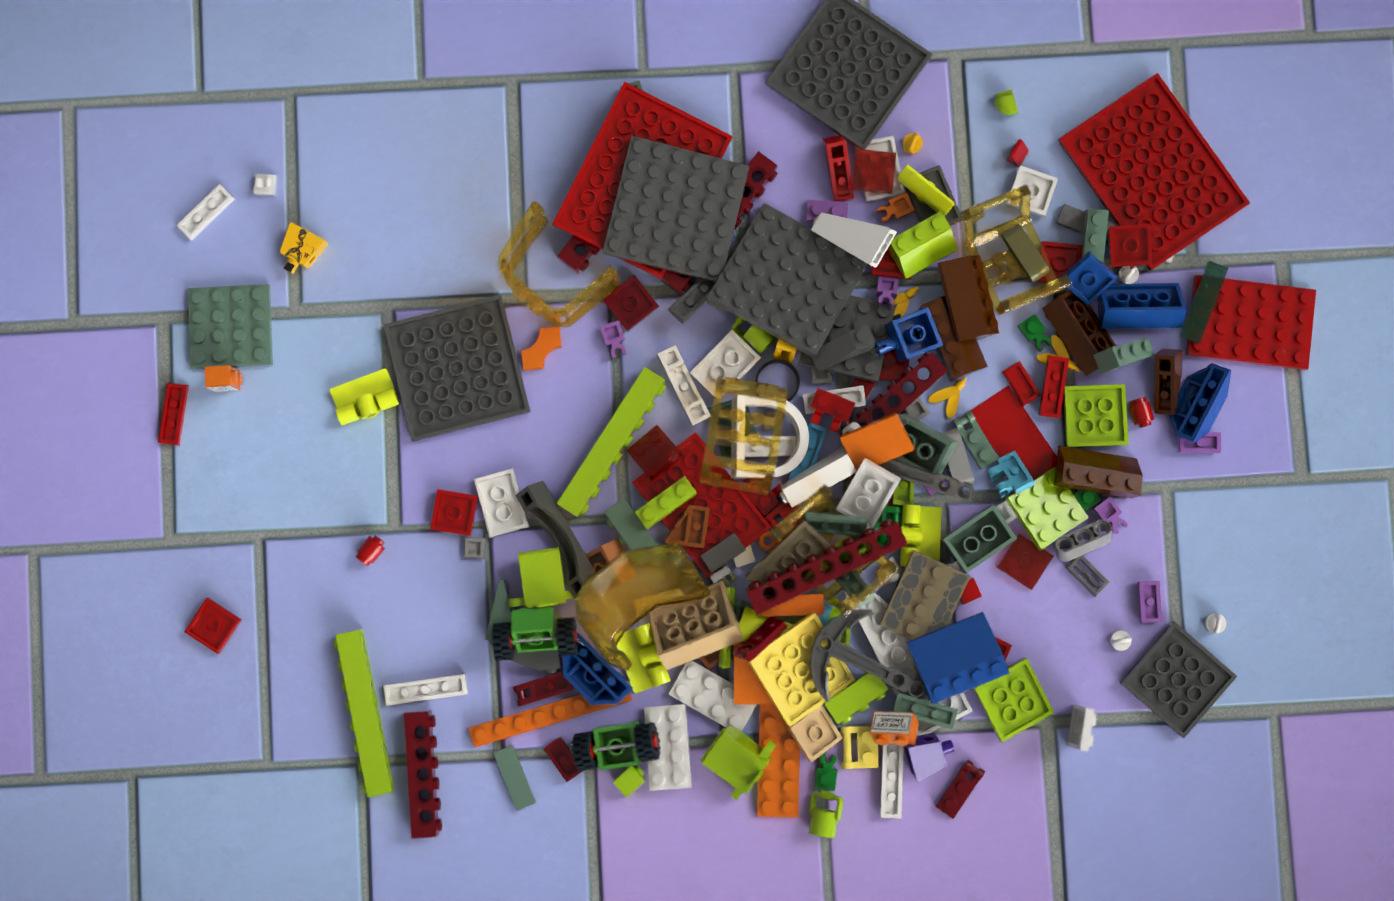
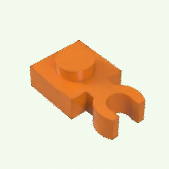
M907 192L888 200L889 207L880 206L876 210L877 213L884 211L887 215L881 219L882 223L887 222L892 215L897 220L915 211Z

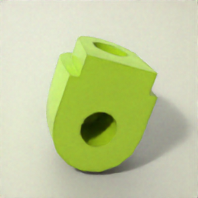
M1012 89L994 95L996 99L993 100L995 107L1001 114L1007 116L1018 114Z

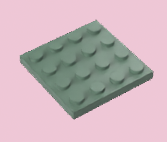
M269 284L188 288L191 369H204L208 366L230 365L232 367L273 365L271 291Z

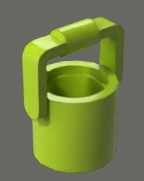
M738 316L731 327L742 340L750 343L760 354L776 339L775 336L755 325H752L744 333L738 328V325H741L744 319Z
M824 790L812 793L809 814H811L809 834L835 838L837 821L841 819L843 798L841 796H836L835 793ZM817 797L830 801L836 800V811L816 808Z

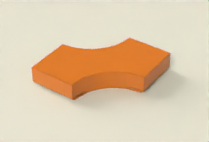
M560 326L539 328V336L534 345L528 349L521 350L523 371L544 369L547 356L553 350L562 347Z

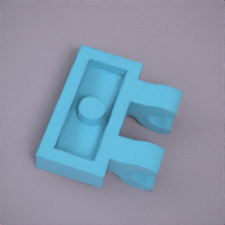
M1015 450L997 459L998 465L987 470L988 477L992 483L998 481L1004 474L1008 479L996 485L1001 498L1008 496L1013 489L1017 494L1035 485L1033 478Z

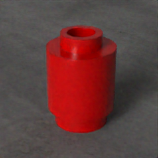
M1146 397L1129 401L1131 405L1129 409L1134 425L1139 424L1140 428L1152 425L1151 421L1155 419Z
M376 535L374 537L369 536L357 550L358 553L355 557L366 566H369L385 550L383 546L385 542Z

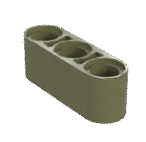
M1020 224L1001 234L1003 242L1031 283L1050 273L1046 262Z

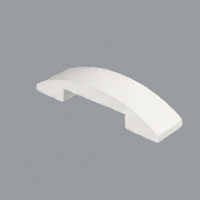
M676 345L658 353L660 361L692 425L710 418L711 415Z

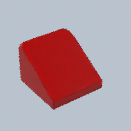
M1018 139L1007 157V161L1017 167L1022 164L1028 154V148L1023 140Z

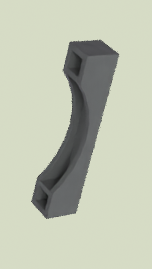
M544 481L528 485L515 496L524 512L534 518L548 532L556 546L559 547L565 567L566 585L575 601L590 596L604 585Z

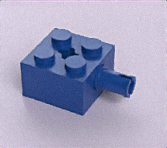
M928 307L885 324L890 338L876 342L874 349L883 347L876 351L878 355L894 349L900 363L941 347L943 343Z

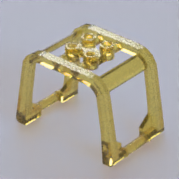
M1027 184L960 212L963 238L970 256L979 255L977 246L1001 237L1002 233L1020 224L1022 228L1024 227L1026 234L1050 270V273L1045 275L1048 282L999 301L994 287L1000 284L1009 285L1014 279L1019 277L1026 278V275L1020 266L1018 268V263L1009 250L1003 253L997 252L991 259L983 261V269L988 281L993 309L997 316L1071 286L1068 275L1056 278L1030 217L1031 192ZM1009 200L1011 205L1019 204V217L973 236V223L984 217L985 210ZM1006 262L1008 270L1003 271L999 277L990 280L986 269L992 266L1001 267Z
M532 202L499 255V271L505 278L514 296L522 303L525 301L535 315H541L556 327H569L620 286L618 274L610 265L585 290L563 308H552L513 275L531 244L549 222L547 217L543 215L545 212L543 207L537 202ZM526 233L525 237L523 238L522 242H521L520 245L518 246L517 250L515 251L514 255H513L512 258L510 259L509 263H507L509 257L511 256V254L513 253V251L515 250V248H516L517 245L519 244L520 240L522 239V237H523L524 234Z
M717 377L700 484L768 495L776 467L788 393L786 387L738 378ZM723 392L777 401L775 418L764 416L760 412L746 413L738 408L732 411L721 409ZM719 417L731 419L734 423L742 421L739 427L740 433L735 429L729 431L717 430ZM750 423L754 426H761L762 424L773 426L772 438L760 437L757 433L749 435L751 431ZM715 439H726L732 444L737 442L747 443L751 447H757L758 445L770 447L768 462L763 464L713 455ZM711 466L763 474L764 478L763 480L750 479L749 483L721 479L722 474L711 472L710 469Z
M824 484L771 531V537L774 542L778 544L795 526L805 519L804 513L806 511L820 513L826 508L831 514L843 515L836 510L837 507L829 498L832 491ZM820 533L826 540H830L834 536V534ZM884 557L855 569L857 574L860 575L873 562L880 567L874 574L877 579L857 597L851 594L842 601L835 597L843 590L836 581L827 589L824 585H820L815 589L819 594L823 593L824 599L846 618L896 574L899 569L892 561ZM822 561L820 569H828L829 567ZM812 571L805 575L806 579L811 577Z

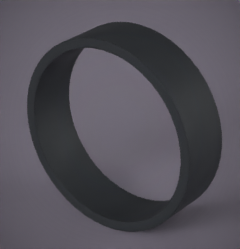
M771 360L765 363L757 372L755 379L758 395L763 396L758 387L760 372L770 364L780 363L791 368L797 378L796 391L786 400L790 402L796 396L800 387L798 371L792 364L784 360Z

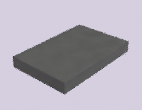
M938 165L919 173L928 181L933 182L936 188L955 203L945 216L949 225L951 226L963 221L941 166ZM905 187L919 222L937 213L926 203L920 202L916 195Z

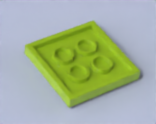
M1125 384L1065 386L1063 399L1067 447L1129 445Z
M1056 467L1034 480L1035 485L1017 494L1015 492L1005 499L1018 516V520L1039 551L1089 518L1070 488L1054 486Z
M1023 658L1008 667L1009 674L973 688L1000 742L1008 740L1054 713L1027 658Z

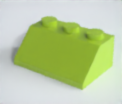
M942 211L894 237L888 247L889 253L905 277V280L958 250L952 229Z

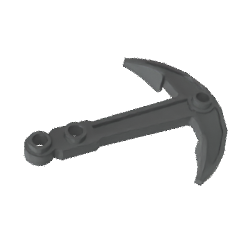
M901 420L903 426L909 423L908 420ZM896 459L879 465L901 479L928 486L932 490L950 496L957 495L962 500L970 498L974 493L973 486L968 482L960 483L956 478L940 473L934 474ZM944 480L949 482V487L943 485ZM963 487H967L969 489L968 494H965L963 492Z
M854 609L846 611L832 618L815 637L811 647L809 665L813 683L826 702L830 701L828 672L826 671L830 657L839 659L882 679L884 683L902 692H907L912 697L917 698L923 695L924 685L921 682L912 680L911 677L894 668H887L839 641L846 628L850 629L859 620L873 614L872 610ZM826 639L827 645L822 647L820 642ZM894 676H899L897 683L893 682ZM913 685H917V691L915 692L911 690Z

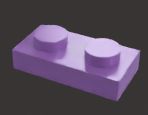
M807 200L806 221H814L821 212L847 218L848 202Z
M1208 432L1195 443L1178 437V453H1221V432Z
M1160 581L1137 582L1140 623L1162 622Z

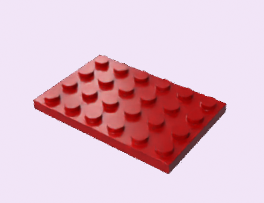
M1195 275L1186 355L1308 370L1316 290Z
M695 432L635 479L632 484L644 499L649 502L684 476L688 479L697 495L662 521L672 531L689 505L710 508L704 549L682 546L705 576L709 578L715 572L712 573L701 555L733 533L736 534L744 548H747L772 527Z

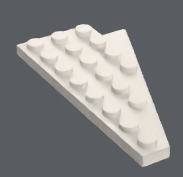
M843 591L852 610L859 609L855 605V603L850 599V597L845 593V591ZM874 592L876 598L861 608L872 610L873 614L864 617L858 622L878 662L887 668H894L911 677L912 680L921 682L906 643L911 641V639L879 625L888 603ZM894 676L893 682L897 683L899 676ZM917 685L911 687L912 692L917 691ZM892 687V689H893L895 695H897V692H898V693L905 694V695H909L907 692H902V691H900V690H898V689ZM925 690L922 696L917 697L929 701ZM964 692L937 703L958 709L955 720L973 712ZM918 720L917 736L929 734L942 726Z

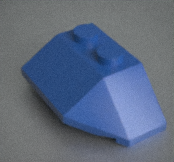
M1211 363L1206 368L1186 378L1178 395L1176 414L1169 415L1177 437L1195 443L1210 431L1228 396L1231 377L1230 369Z
M577 632L578 653L577 655L563 656V676L591 705L619 704L634 688L596 648Z

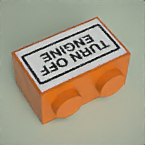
M230 365L205 367L206 388L215 392L240 390V385L243 384V376L238 369Z
M874 711L870 735L874 742L879 745H915L919 722L912 712Z

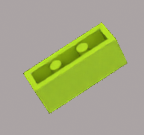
M684 476L635 511L646 529L649 530L695 497L697 492Z
M866 672L833 696L830 701L825 702L824 706L837 724L842 723L844 725L853 719L852 714L857 711L861 713L869 708L868 703L874 699L879 701L885 697L888 687L882 679Z

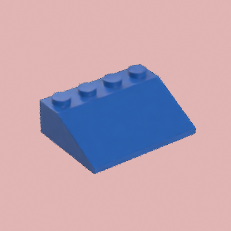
M983 612L906 642L920 680L924 685L927 698L932 704L1009 674L1003 654Z

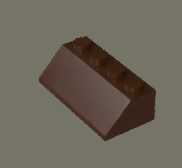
M980 255L965 256L937 263L956 342L980 340L999 334L998 321L995 318L993 301L990 297L989 285L985 277L984 264Z
M1066 292L1042 308L1046 318L1052 323L1057 335L1063 340L1068 352L1074 357L1079 369L1085 376L1098 369L1094 354L1116 346L1107 330L1101 329L1099 318L1090 304H1085L1073 292Z
M945 296L920 306V310L929 307L943 343V346L936 348L942 364L948 369L946 373L950 382L988 367L977 340L956 342Z
M1058 446L1054 486L1130 499L1141 496L1143 474L1137 458Z

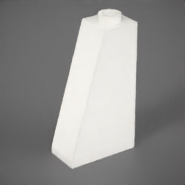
M822 212L815 218L811 229L813 232L877 268L897 233L885 226Z
M841 447L782 484L781 489L783 492L780 495L785 504L789 502L791 507H794L857 471L848 454Z

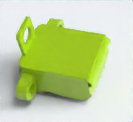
M559 547L518 553L523 597L508 599L509 607L523 605L527 609L550 607L566 603V599L574 598L570 590L565 591Z
M728 726L726 729L722 728L701 758V762L735 788L730 796L737 801L742 793L747 794L754 783L759 780L763 770L770 762V754L777 744L769 740L764 748L760 747L736 727Z

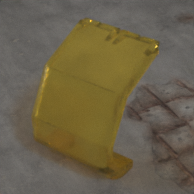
M670 543L623 551L588 578L575 598L577 621L610 665L629 670L632 665L631 661L623 651L617 650V644L625 631L658 606L703 599L710 595V591L680 544Z

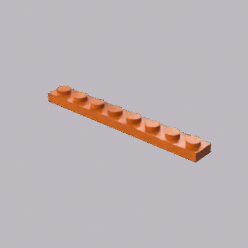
M629 693L619 704L632 701L631 694ZM579 694L469 727V732L475 748L618 704L591 705Z

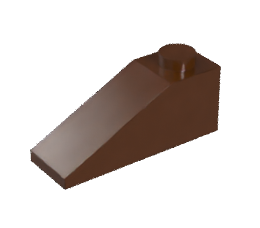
M1161 349L1155 354V413L1176 414L1182 375V350Z

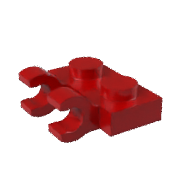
M817 388L810 407L815 408L810 422L818 425L823 412L834 416L829 430L837 433L841 421L848 422L855 403Z
M744 479L738 486L764 516L780 503L776 497L783 492L781 482L772 491H769L762 484L766 479Z

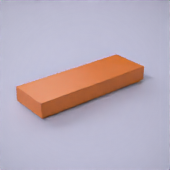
M801 594L762 612V617L808 615L812 612H815L816 615H824V594Z

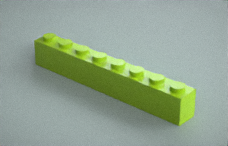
M644 367L560 497L557 505L578 518L580 515L584 516L590 507L588 502L591 498L595 499L601 490L599 485L602 480L607 481L612 473L610 471L613 463L617 465L623 456L620 452L624 446L629 447L634 439L631 435L635 429L639 431L645 421L642 418L646 412L650 414L656 403L653 401L656 396H661L667 387L664 385L665 379Z
M359 629L336 634L334 647L336 651H339L338 668L340 672L343 671L342 688L344 692L347 691L348 700H346V708L348 712H351L350 728L352 732H355L354 749L356 753L359 752L358 769L360 773H363L364 781H362L363 792L367 793V797L391 793L395 791L364 630Z

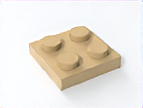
M823 705L793 726L787 727L808 762H813L843 739Z

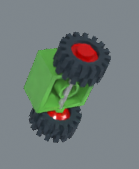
M546 606L535 609L520 608L512 610L511 622L493 623L492 648L494 651L493 655L495 656L494 659L496 661L513 660L514 645L516 646L517 653L558 650L560 656L577 655L578 638L575 617L558 618L556 620L553 607Z
M638 720L599 726L594 728L593 732L574 734L572 751L576 768L579 771L596 769L599 766L600 771L635 766L646 761L658 760L661 748L657 727L653 722L639 724Z

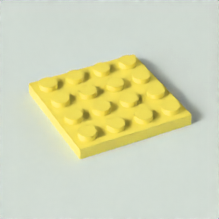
M815 612L808 614L781 633L753 661L749 662L788 727L793 726L826 702L813 683L809 665L812 644L818 632L824 627ZM826 639L821 640L820 645L822 647L827 645ZM830 657L826 671L828 672V692L831 699L856 680L845 662Z

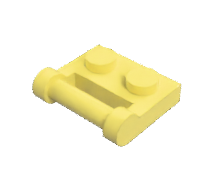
M871 726L840 727V731L843 733L842 769L879 768L878 744L874 742L870 735ZM851 733L857 734V761H852Z

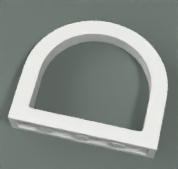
M757 395L733 396L731 478L770 479L785 475L794 470L803 460L809 444V431L801 412L793 404L779 397ZM745 407L774 408L784 413L793 423L797 438L796 447L791 457L777 468H746L744 466Z

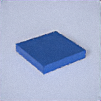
M1088 251L1059 280L1085 304L1089 305L1118 280V277Z

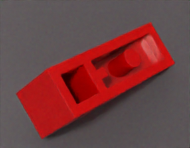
M843 135L822 138L834 201L853 199L854 193L845 138Z

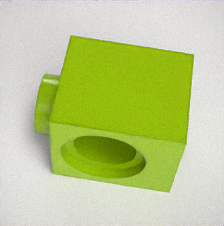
M638 765L636 767L629 766L613 783L627 798L645 782L646 779L643 776L646 773Z

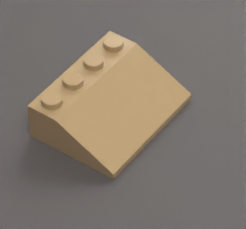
M723 581L648 610L658 657L667 670L743 641L741 629Z

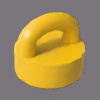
M918 133L906 135L902 143L904 151L908 154L918 153L923 145L922 138Z

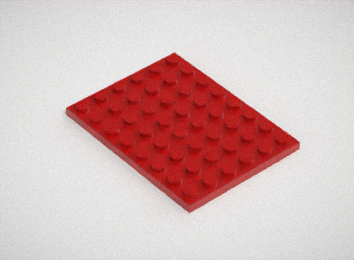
M1158 73L1058 140L1106 210H1109V214L1116 224L1123 226L1151 223L1153 264L1146 265L1149 271L1250 204L1247 197Z
M624 81L552 226L603 251L631 136L721 159L733 136ZM621 259L661 280L666 272L664 269Z

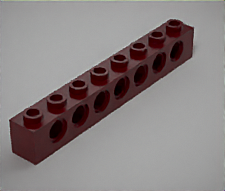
M759 151L748 164L749 170L744 189L749 190L751 194L741 199L734 230L741 223L740 217L743 213L748 214L754 206L752 204L753 200L763 195L766 190L764 186L767 182L771 183L778 174L776 172L778 165ZM758 173L762 175L763 179L758 182L754 181L752 175ZM666 270L661 282L681 295L692 287L693 283L691 281L694 277H683L679 273Z
M891 519L885 520L880 523V527L874 530L868 528L862 531L861 536L855 539L853 536L846 538L840 546H829L823 550L824 553L818 556L816 554L810 555L804 559L805 562L799 565L793 563L785 568L786 571L782 573L777 571L769 574L767 580L762 582L757 580L750 583L745 591L756 615L908 545L898 522ZM880 534H886L887 540L883 544L877 543V537ZM861 543L868 544V549L864 553L858 552V546ZM848 552V560L844 562L840 561V553ZM822 561H830L831 565L829 569H820V564ZM805 569L812 571V575L808 579L801 578V573ZM786 578L793 580V584L789 588L782 586V582ZM766 587L774 588L772 596L767 597L763 594Z

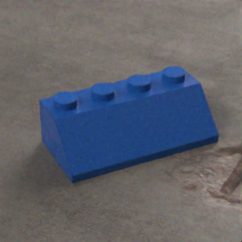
M1179 283L1112 284L1098 296V317L1101 329L1183 327L1187 308Z

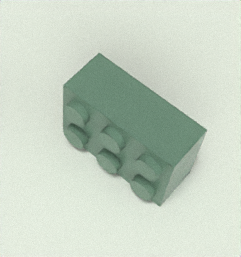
M906 413L898 414L900 420H908L909 422L904 428L914 446V451L895 459L934 474H942L958 441Z
M991 505L943 537L940 541L953 560L957 561L960 570L963 573H968L1015 541L1017 537L995 505Z

